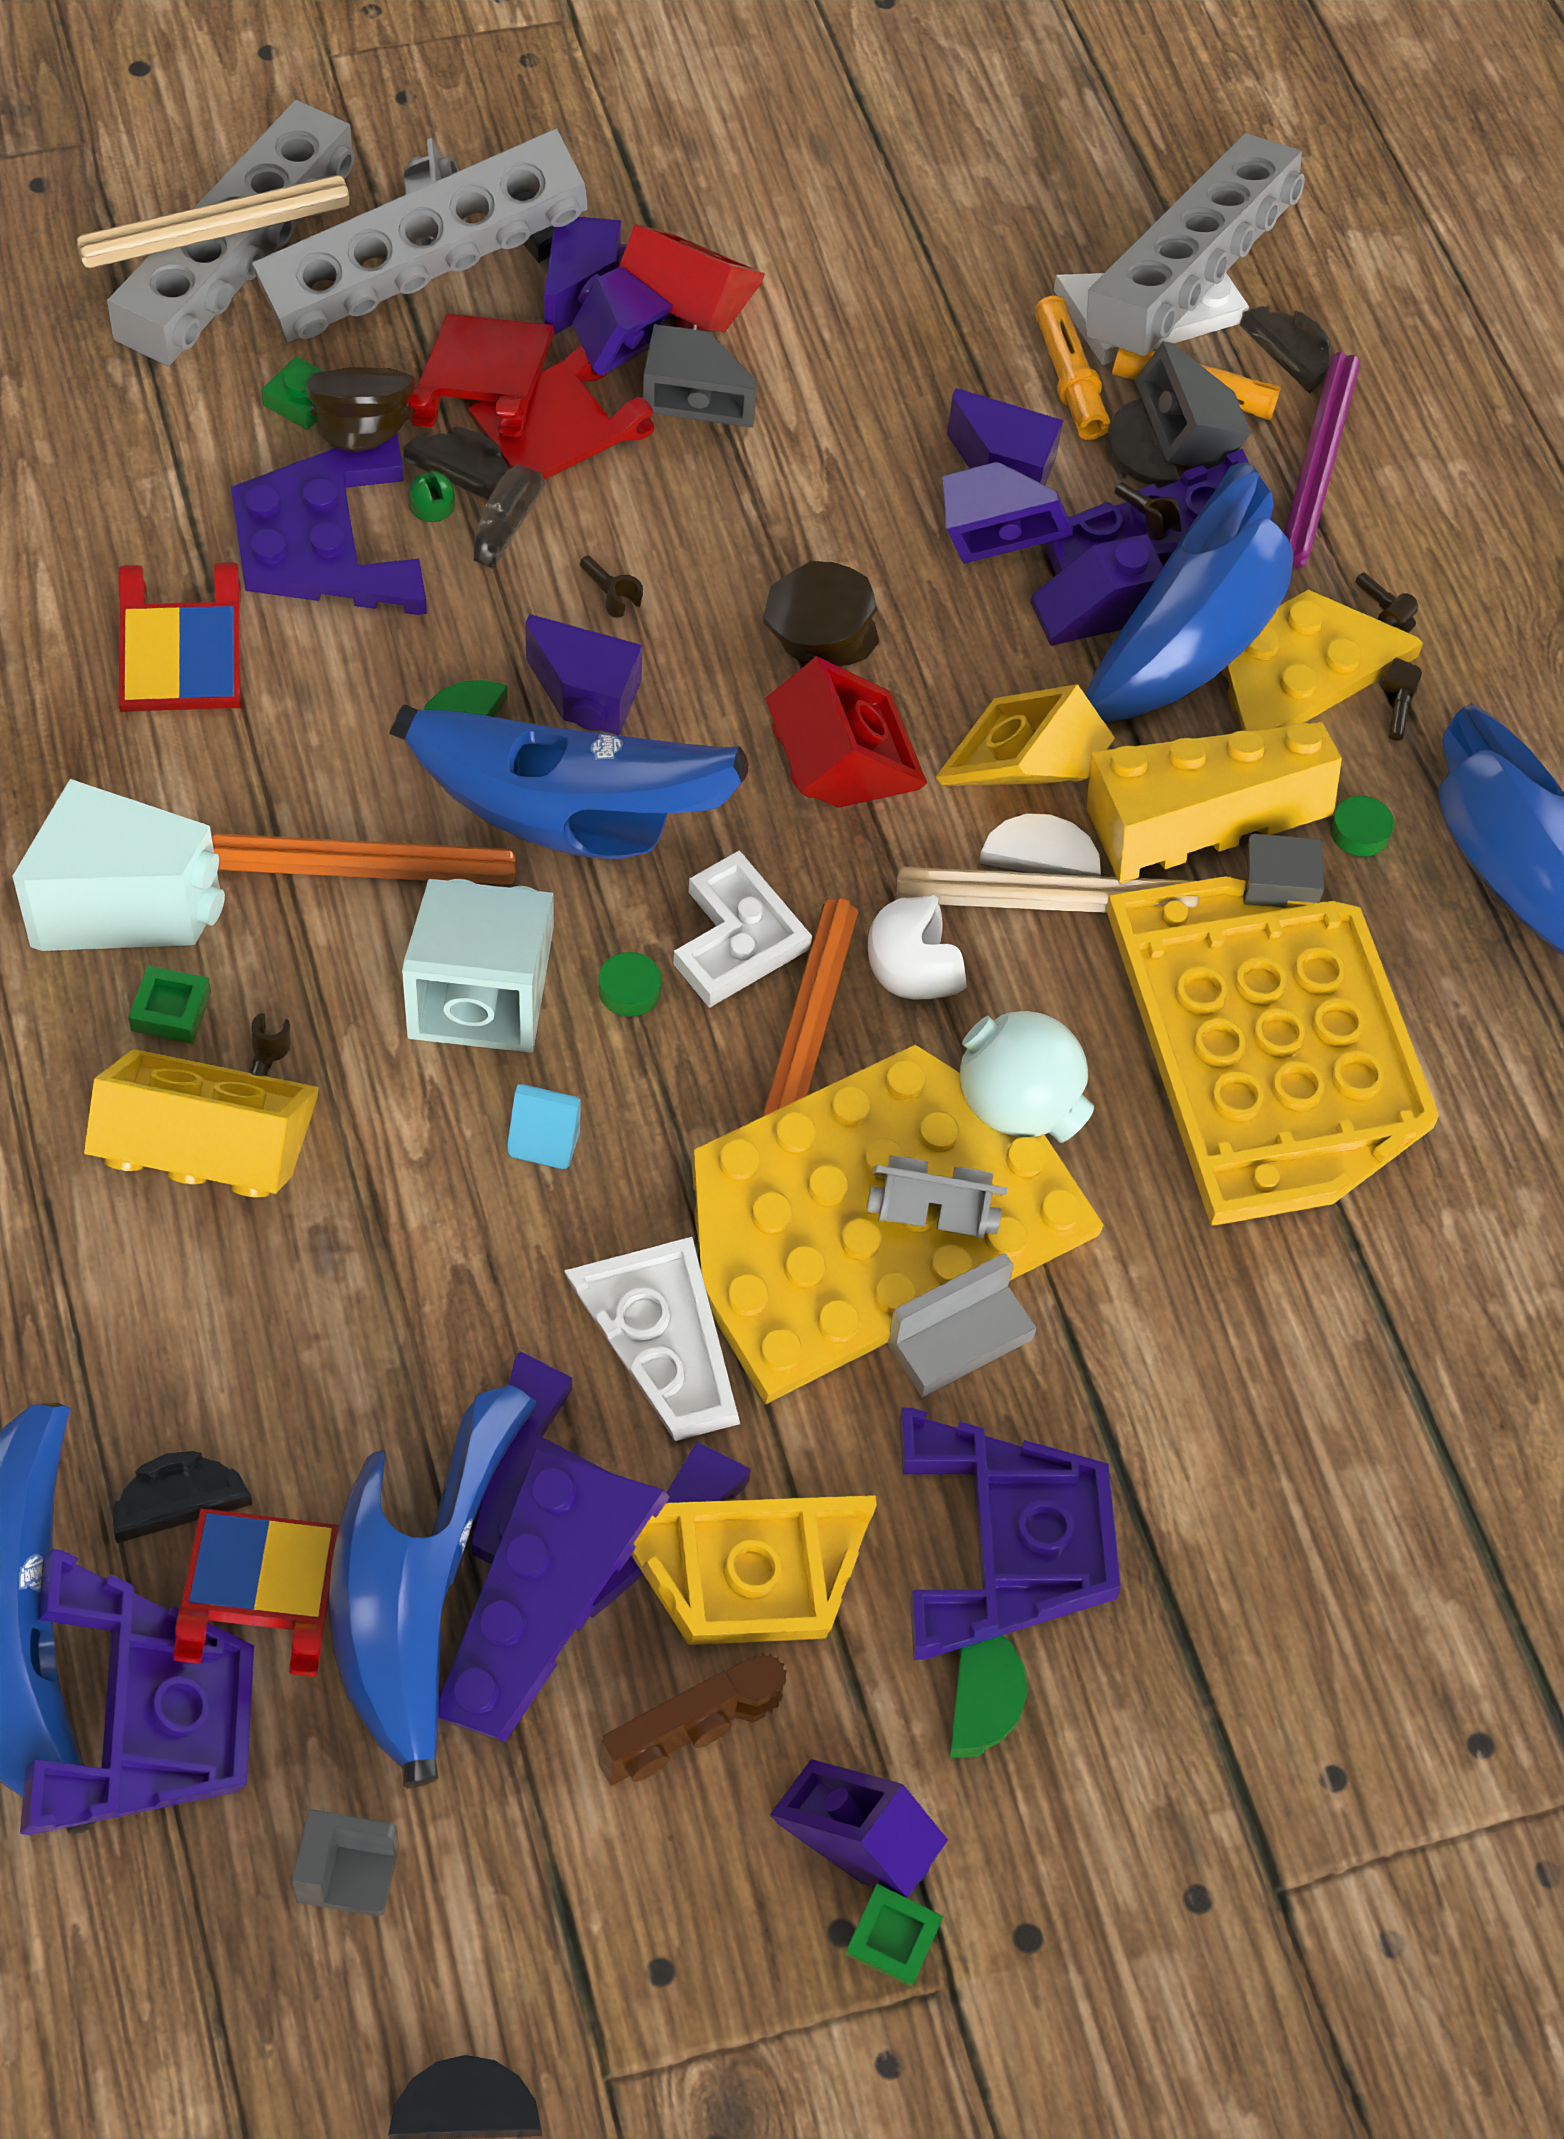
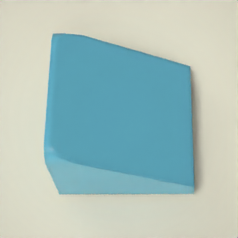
M518 1084L514 1096L507 1142L508 1155L524 1161L558 1169H567L570 1166L580 1134L581 1099L576 1096Z

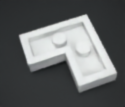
M740 850L689 878L688 893L716 927L674 950L673 964L709 1008L810 950L812 935Z

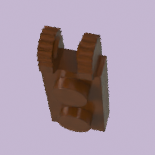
M762 1653L759 1657L755 1655L754 1660L750 1661L747 1659L727 1671L724 1670L603 1735L599 1766L610 1785L613 1786L629 1776L634 1782L652 1776L669 1762L670 1757L668 1755L690 1742L696 1748H700L716 1741L731 1728L730 1720L734 1719V1717L756 1722L765 1717L767 1711L772 1713L773 1708H778L779 1701H782L783 1685L786 1683L785 1677L787 1670L783 1668L784 1663H780L778 1661L779 1657L774 1658L772 1654L767 1656Z

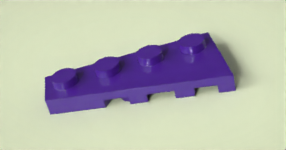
M1243 449L1227 454L1224 463L1206 469L1202 464L1184 471L1181 480L1159 489L1155 484L1136 490L1151 499L1171 497L1178 501L1182 531L1177 532L1173 529H1164V539H1150L1163 567L1225 477L1229 467L1238 463L1248 462ZM1106 502L1069 517L1073 526L1074 536L1044 543V547L1054 573L1057 575L1094 545L1147 534L1145 515L1128 502L1116 506Z
M536 1450L439 1698L438 1719L506 1742L557 1666L556 1657L575 1629L580 1632L596 1608L592 1605L614 1571H621L636 1548L633 1544L651 1516L655 1518L658 1516L670 1498L663 1489Z

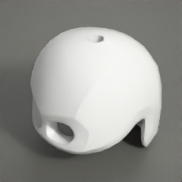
M935 894L895 900L879 911L870 926L868 956L871 969L879 983L887 991L899 997L913 1000L935 999L957 995L967 988L964 961L960 950L951 944H940L943 923L941 909L938 904L940 897Z

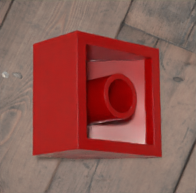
M637 224L633 227L619 267L625 268L674 305L670 313L676 316L673 323L675 327L701 331L726 332L759 288L765 276V273L673 233Z
M816 656L765 697L774 720L772 723L773 733L783 745L791 765L790 778L795 787L808 798L814 797L841 808L917 791L927 784L889 690Z

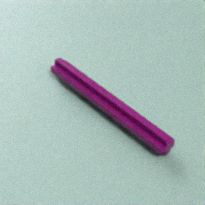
M1337 352L1331 357L1284 534L1293 549V567L1296 569L1302 568L1308 563L1360 367V361L1357 356H1347L1343 352Z

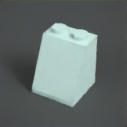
M72 779L67 783L12 876L30 947L40 951L195 945L206 924L212 926L216 923L225 900L224 890L220 889L217 874L219 856L214 853L209 825Z
M428 879L402 969L407 1038L533 1053L554 928L553 893L537 891L527 886L507 888L480 885L465 879H452L449 881Z

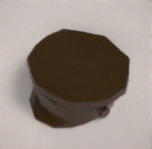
M348 367L313 373L307 380L306 394L313 403L312 415L317 417L322 437L334 448L348 452H358L376 448L387 442L401 429L406 419L411 418V407L406 405L414 391L416 382L414 376L392 368Z
M810 561L771 585L763 622L779 639L784 650L798 661L809 663L817 656L836 666L851 665L867 659L879 643L876 625L872 620L877 611L874 592L868 578L851 567L834 562Z

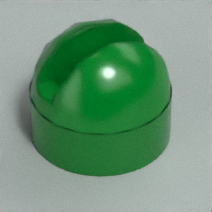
M429 471V473L418 474L414 477L408 491L409 508L412 514L418 519L427 522L441 521L450 516L455 507V495L452 483L445 474L438 471ZM430 491L437 492L440 498L432 500Z

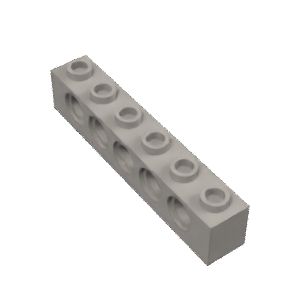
M295 100L194 208L335 175L342 176L345 179L351 172L355 160V153L352 150L350 124ZM304 218L150 254L107 300L113 340L169 367L184 350L190 349L196 343L200 332L216 315L222 314L227 309L232 297L248 280H253L256 277L252 262L272 254L279 246H284L291 238L294 229Z
M556 128L254 261L252 265L260 288L287 343L297 338L309 339L321 334L329 324L349 315L361 316L371 312L378 306L379 302L396 294H410L419 291L429 283L430 279L448 271L458 272L466 270L475 265L480 257L500 248L512 249L526 242L532 234L547 227H561L573 222L579 217L581 212L588 210L585 183ZM523 191L536 193L532 199L526 201L513 198L516 194ZM473 213L486 215L482 221L477 223L463 221L466 216ZM423 235H430L436 238L428 245L419 246L413 244L416 238ZM378 257L385 259L383 264L375 268L362 266L370 258ZM318 281H334V284L326 290L316 291L311 289Z
M1245 133L1088 289L1086 336L1145 356L1161 338H1167L1172 332L1174 325L1188 310L1193 311L1201 297L1214 283L1218 284L1222 281L1227 270L1239 257H1245L1250 251L1252 244L1265 231H1270L1273 228L1277 218L1290 205L1293 206L1298 202L1305 182L1304 175L1300 173L1302 151Z

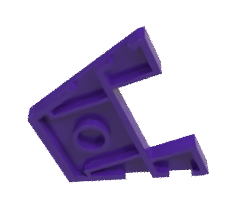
M397 433L390 440L373 449L348 452L334 448L231 487L245 591L319 601L321 594L353 598L354 606L376 609L377 603L381 602L403 605L404 612L408 614H427L426 596L419 559L365 565L357 563L345 488L404 481Z
M519 1351L514 1360L509 1385L531 1396L537 1401L538 1405L519 1430L494 1471L481 1502L472 1540V1555L491 1565L536 1450L609 1472L543 1438V1435L572 1391V1377ZM696 1442L666 1492L670 1497L666 1503L725 1501L729 1496L734 1498L748 1484L751 1469ZM632 1556L629 1557L620 1572L614 1571L592 1605L596 1608L590 1615L591 1618H594L644 1575Z
M915 1408L901 1409L900 1438L903 1474H971L974 1476L982 1590H912L910 1608L913 1660L932 1658L1118 1598L1121 1582L1108 1463L1024 1440L1023 1445L1019 1446L984 1436V1428L959 1422L958 1428L926 1419L927 1412Z
M52 1549L43 1559L38 1620L111 1632L101 1768L42 1760H34L25 1768L20 1834L34 1835L238 1792L247 1784L254 1645L208 1623L202 1662L174 1661L175 1626L180 1608L173 1605L167 1610L135 1594L133 1585L111 1574L105 1579L77 1565V1557L63 1550Z

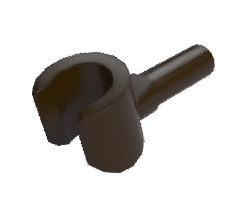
M1123 482L1116 486L1115 494L1145 515L1147 535L1150 539H1164V529H1173L1177 532L1182 531L1178 501L1175 498L1161 497L1151 499Z
M587 555L581 559L580 567L607 594L606 610L609 615L614 618L624 616L626 605L620 596L629 598L637 607L641 606L643 586L636 577L619 575L614 578L591 556Z
M1365 572L1358 575L1355 583L1384 609L1379 614L1378 620L1409 633L1416 626V621L1413 618L1418 611L1416 598L1408 593H1402L1395 597Z
M1397 657L1393 660L1381 689L1397 695L1393 708L1389 738L1400 741L1404 737L1408 708L1416 694L1422 671L1418 666Z
M260 1013L253 1019L251 1032L252 1048L255 1056L250 1072L252 1075L266 1076L273 1061L280 1060L287 1055L291 1044L290 1023L288 1019H285L281 1032L275 1035L264 1034L266 1028L265 1013Z

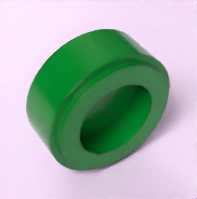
M1368 796L1349 797L1336 808L1330 827L1331 836L1339 848L1351 855L1360 857L1373 856L1380 853L1387 846L1394 828V818L1388 807L1375 798Z
M624 952L612 956L603 964L599 972V997L604 1006L611 1012L621 1016L634 1017L649 1012L658 1003L661 995V972L652 959L640 953Z

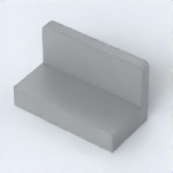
M1006 1253L894 1310L890 1328L891 1334L887 1346L922 1398L1034 1340L1037 1327L1008 1287L1014 1264Z

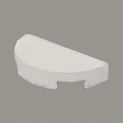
M1024 814L1005 820L989 833L981 850L979 864L1026 873L1101 876L1100 854L1090 836L1074 823L1051 814Z

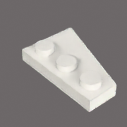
M1104 273L1056 275L1054 292L1057 296L1065 299L1072 320L1101 365L1115 362L1119 347L1086 336L1088 289ZM1227 273L1220 283H1214L1201 297L1193 311L1188 310L1174 325L1170 335L1165 339L1161 338L1151 350L1158 349L1163 341L1174 344L1246 322L1249 305Z
M692 1237L564 1270L569 1284L674 1441L740 1424Z

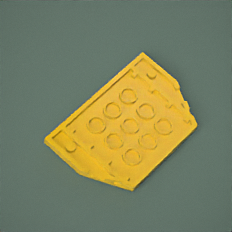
M1227 876L1113 894L1108 897L1106 912L1211 1226L1334 1204L1432 1130L1437 1122L1439 1113L1361 907L1336 901L1319 903L1288 901L1286 908L1244 904L1246 881ZM1182 896H1199V903L1196 907H1187L1180 901H1170L1165 906H1154V904Z
M913 1045L694 1149L692 1157L693 1189L695 1190L696 1199L695 1226L696 1234H698L699 1264L713 1318L765 1405L888 1343L891 1334L890 1328L893 1312L903 1304L1004 1253L1008 1255L1014 1264L1010 1277L1011 1281L1096 1238L1104 1226L1045 1134L1038 1137H1015L989 1127L968 1106L960 1085V1073L917 1045ZM889 1155L927 1161V1174L952 1178L954 1167L993 1173L992 1185L1008 1188L1007 1195H992L990 1207L1001 1208V1219L997 1234L985 1232L983 1239L973 1235L938 1230L937 1223L941 1205L933 1203L928 1205L925 1227L887 1220L885 1222L878 1221V1214L866 1212L867 1200L871 1186L883 1188L884 1176L871 1174V1168L876 1165L888 1167Z

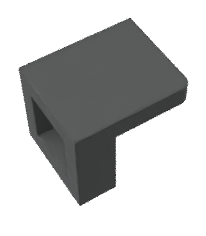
M1264 834L1250 835L1247 843L1248 882L1244 891V904L1286 908L1288 901L1320 902L1324 891L1322 839Z
M309 1809L292 1877L297 1903L377 1917L383 1915L399 1850L396 1825L383 1821Z

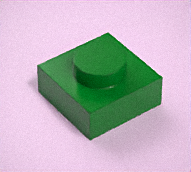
M295 356L261 389L263 405L308 430L318 420L317 417L312 415L313 403L306 394L307 380L313 373L324 371Z
M147 965L128 1017L131 1031L193 1044L211 993L209 978Z
M876 1884L844 1955L911 1988L944 1916Z

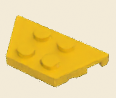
M1308 589L1279 605L1260 634L1221 673L1229 682L1228 698L1232 712H1238L1242 730L1256 731L1286 727L1296 723L1307 722L1385 677L1396 657L1406 662H1411L1418 658L1423 642L1412 634Z
M876 1496L666 1503L656 1518L651 1516L633 1544L636 1548L631 1556L688 1645L825 1639L832 1629L846 1583L851 1577L868 1523L876 1509Z

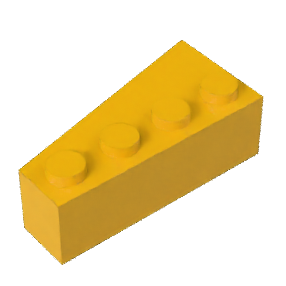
M1323 722L1296 723L1279 728L1256 731L1242 730L1233 734L1194 739L1181 738L1171 742L1141 746H1121L1116 749L1091 752L1086 809L1118 882L1122 884L1139 878L1140 868L1158 862L1164 869L1186 863L1187 853L1212 845L1218 852L1239 846V840L1242 835L1259 831L1264 835H1273L1334 815L1342 757Z

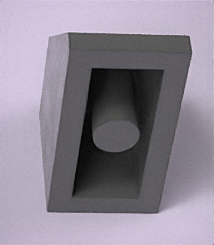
M654 324L643 379V398L652 407L653 414L753 428L757 380L710 332Z
M1163 341L1135 379L1167 463L1191 467L1203 464L1206 469L1224 463L1226 455L1239 450L1251 435L1234 391L1173 343Z

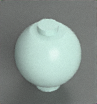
M1010 1012L1001 1015L995 1020H992L989 1016L984 1017L965 1036L962 1044L967 1050L962 1057L960 1065L962 1093L970 1109L989 1127L1015 1137H1038L1049 1133L1059 1143H1063L1074 1136L1092 1115L1094 1105L1082 1094L1088 1082L1087 1060L1075 1035L1061 1022L1038 1012Z

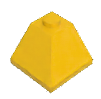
M1078 684L998 697L993 699L936 775V779L941 786L1048 784L1070 780L1072 782H1079L1089 777L1091 752L1107 750L1115 737Z

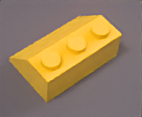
M132 1049L94 1078L84 1154L104 1158L105 1165L118 1170L137 1171L145 1166L168 1171L167 1176L176 1182L202 1184L207 1180L231 1184V1190L239 1195L266 1197L270 1193L276 1194L293 1176L317 1101L319 1087L268 1076H255L248 1072Z

